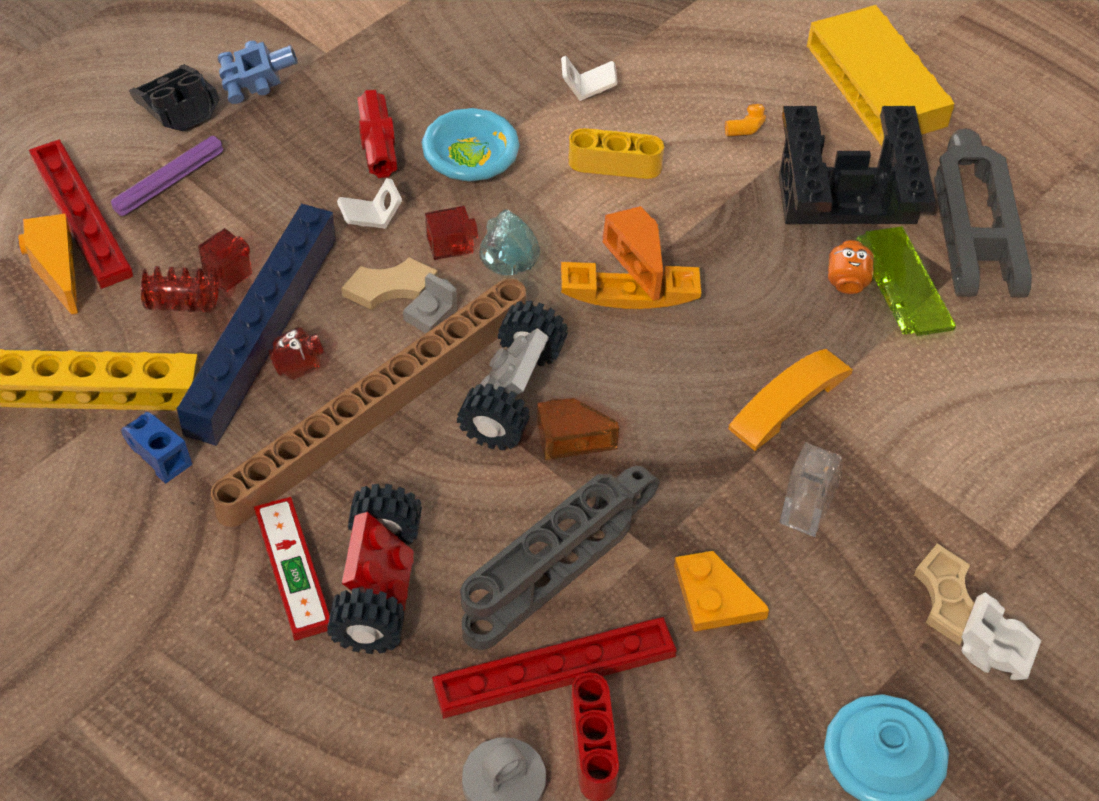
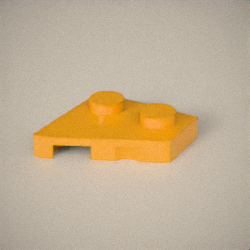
M714 551L675 557L674 567L694 632L767 619L769 613L768 606Z

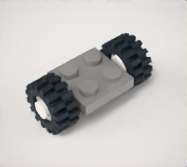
M519 301L516 305H512L509 308L498 330V339H501L500 345L502 348L496 352L490 361L489 366L492 367L490 374L480 384L476 385L475 388L472 387L469 390L457 414V423H461L459 426L461 431H468L466 436L470 439L477 438L476 443L481 446L485 442L490 449H495L497 445L499 450H506L507 447L512 449L515 447V444L519 443L530 416L528 414L530 411L528 407H523L525 402L522 399L515 400V397L524 391L536 363L539 366H544L546 362L548 364L553 363L554 359H557L567 338V324H562L564 319L561 315L555 317V310L549 308L548 311L543 309L545 304L538 303L536 307L533 305V301H526L525 305L522 301Z

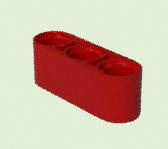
M588 672L578 676L572 684L570 711L578 782L581 793L591 801H605L612 797L616 791L619 770L610 690L607 681L601 675ZM589 695L596 697L598 700L586 702L582 700V697ZM588 733H598L603 738L591 740L585 735ZM602 771L608 777L601 780L595 779L590 776V773Z

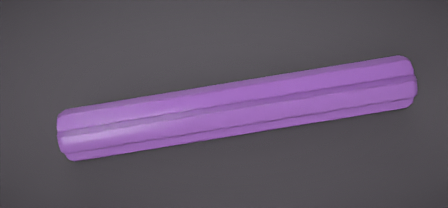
M210 136L113 198L111 200L113 210L119 216H125L222 153L221 141L215 136Z

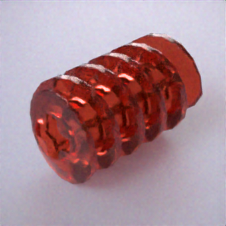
M155 266L152 275H148L146 268L143 270L141 302L146 310H152L157 305L160 311H165L171 305L174 311H181L185 305L188 312H195L199 305L200 310L203 313H207L211 310L212 305L213 308L217 306L219 281L216 269H211L209 278L204 277L202 268H197L194 278H191L188 267L183 268L180 277L176 276L175 269L171 266L166 276L162 275L160 266Z

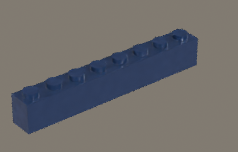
M301 203L177 407L183 436L217 446L336 241L333 212Z

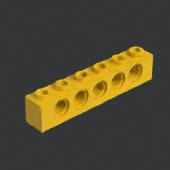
M0 349V407L177 411V407L200 371L197 354L181 352L172 354Z

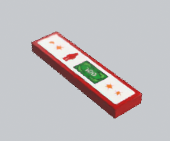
M291 496L254 506L255 516L294 641L327 632L330 615Z

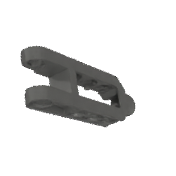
M967 128L958 129L951 135L946 152L940 156V165L934 177L955 294L957 297L976 296L980 283L978 261H999L1003 281H1007L1010 297L1026 298L1031 290L1032 274L1006 158L990 147L983 146L982 139L975 131ZM974 163V175L982 180V183H986L988 191L987 206L991 207L994 219L992 228L970 226L958 165H971Z
M632 466L616 478L611 474H597L469 576L462 584L460 590L461 606L465 612L461 621L462 637L465 643L478 650L489 649L495 646L621 542L630 529L632 515L648 503L656 493L660 484L659 479L641 466ZM596 496V502L591 508L587 504V500ZM564 519L577 521L566 531L561 530L558 526ZM598 530L603 531L605 537L600 541L594 542L587 539V537L592 533L595 534ZM536 542L548 544L536 555L529 550V547ZM571 551L578 557L576 562L572 564H563L559 561L564 556L567 557ZM543 574L548 576L550 579L548 585L544 587L534 586V583ZM484 589L489 591L477 603L470 599V595L476 590ZM478 620H485L491 623L493 629L487 634L479 635L472 632L470 627Z

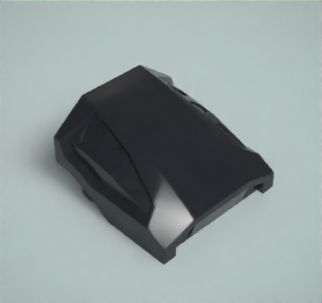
M185 64L148 83L129 90L133 100L158 119L162 126L179 131H184L209 119L220 100L216 88L210 85L198 70Z

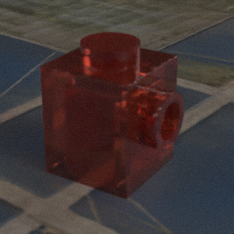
M465 205L425 213L426 238L434 260L474 253L473 239L478 238V229L475 218L469 219Z
M226 228L198 245L203 274L223 291L227 292L252 274L249 245L242 237H236Z

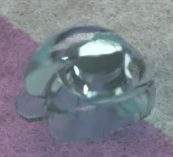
M507 209L501 211L497 217L488 220L486 226L487 234L479 248V257L484 266L500 275L520 274L533 268L540 256V247L531 229L517 215Z

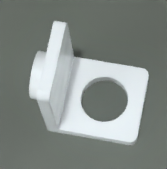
M567 56L561 58L563 78L579 101L602 93L617 85L616 65L613 61L580 75Z
M386 178L373 201L339 197L337 203L348 224L386 229L401 204L402 198L393 180ZM389 192L391 196V202L389 208L386 210L384 206V200L386 194Z

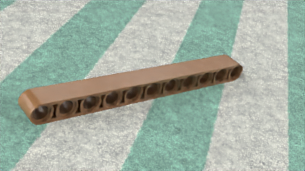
M511 278L498 282L220 478L211 489L212 503L218 522L227 527L243 524L255 515L254 506L275 501L497 340L498 330L509 308L512 305H516L519 301H522L524 305L526 303V288L524 284Z

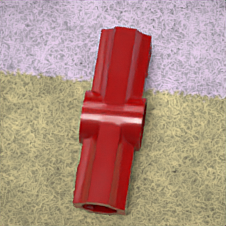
M366 90L360 97H357L362 150L366 151L369 173L376 175L378 178H386L397 170L392 117H388L385 96L376 90Z

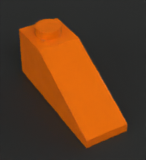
M641 206L605 215L602 243L653 301L660 298L663 265L657 222Z

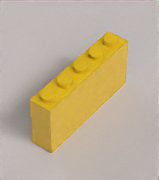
M877 5L811 22L807 47L881 146L884 140L880 119L882 106H915L921 135L948 127L955 104L951 96L943 90L935 76L927 70L919 56L912 51L905 42L904 37L896 31L888 17L881 12Z

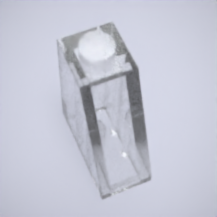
M805 442L791 472L780 518L781 524L813 537L816 536L841 482L842 456Z

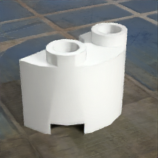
M986 592L979 595L961 637L964 642L962 653L972 664L984 672L989 673L990 668L993 667L1000 671L1011 672V680L1028 679L1041 640L1024 623L1015 619L1006 620L1003 617L1005 609L996 599L989 596Z

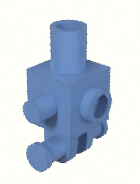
M256 41L245 43V48L234 52V57L231 52H223L217 57L218 62L221 64L219 74L221 79H223L222 86L224 90L228 91V101L232 104H237L244 100V95L240 90L244 87H247L251 94L256 92L258 95L268 94L270 92L269 87L281 83L278 70L298 63L295 51L291 45L270 52L264 42L257 44Z

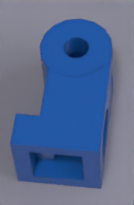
M150 412L143 413L136 420L121 429V433L130 448L155 470L156 475L165 484L192 466L185 441Z

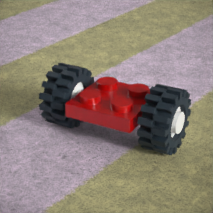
M372 484L371 489L368 486L361 487V492L358 490L355 492L348 520V529L352 530L342 579V584L351 590L352 594L345 590L341 592V595L337 594L334 597L327 633L328 636H332L331 640L334 643L341 642L340 646L345 649L351 646L354 652L359 653L360 649H364L367 654H373L374 650H377L379 654L386 653V648L391 651L400 643L414 551L408 545L413 543V539L416 540L418 536L422 512L420 500L415 499V495L412 492L404 494L405 489L402 487L393 490L390 484H385V488H380L379 484Z

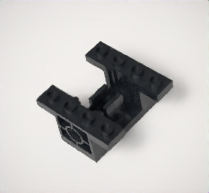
M783 106L782 120L785 143L778 177L785 224H917L921 212H933L936 201L915 106H882L880 119L884 140L877 167H868L871 158L870 151H837L834 167H827L826 163L822 162L825 135H821L817 106Z

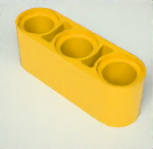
M579 128L574 130L569 136L568 163L575 171L642 179L655 178L662 171L664 142L657 136Z

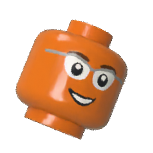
M848 240L836 246L829 254V282L841 293L856 294L861 292L873 279V253L869 248L863 246L861 242L855 240Z

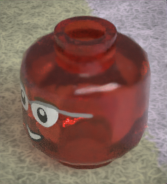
M297 327L275 337L272 342L273 348L268 350L278 375H285L291 380H296L318 370L321 366L319 355L325 353L317 333L310 336L303 327Z

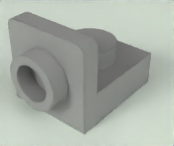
M429 273L425 277V290L403 310V320L424 333L429 332L457 312L456 288L448 280L440 279L434 274Z

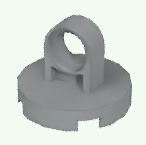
M495 738L481 743L469 754L463 766L462 790L467 801L542 800V795L546 788V768L541 756L529 744L515 738Z

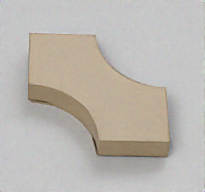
M410 257L403 263L388 269H370L360 266L341 288L342 296L371 310L391 299L407 298L415 300L425 290V277L429 273L438 277V270Z
M937 543L916 568L914 576L926 586L931 597L932 610L926 623L960 646L963 642L962 634L975 604L970 598L965 585V575L970 564Z

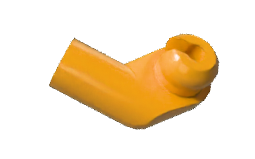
M751 104L747 108L748 115L744 119L725 121L726 137L756 133L766 121L764 106L762 104Z

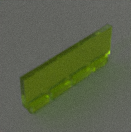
M903 226L866 231L864 235L856 238L855 241L861 242L874 255L873 278L876 284L880 286L879 289L889 309L893 311L892 315L902 334H913L914 332L916 336H923L955 330L956 324Z

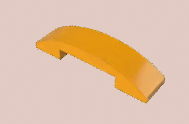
M561 262V293L579 301L604 307L622 309L668 307L701 298L699 267L665 266L660 298L653 301L630 274L596 272V263Z
M827 349L816 351L791 365L767 384L729 424L728 430L756 451L780 432L783 421L823 389L829 393L849 377L853 369Z

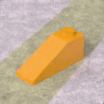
M66 214L23 219L24 234L18 235L22 255L28 254L33 270L70 314H77L73 242Z

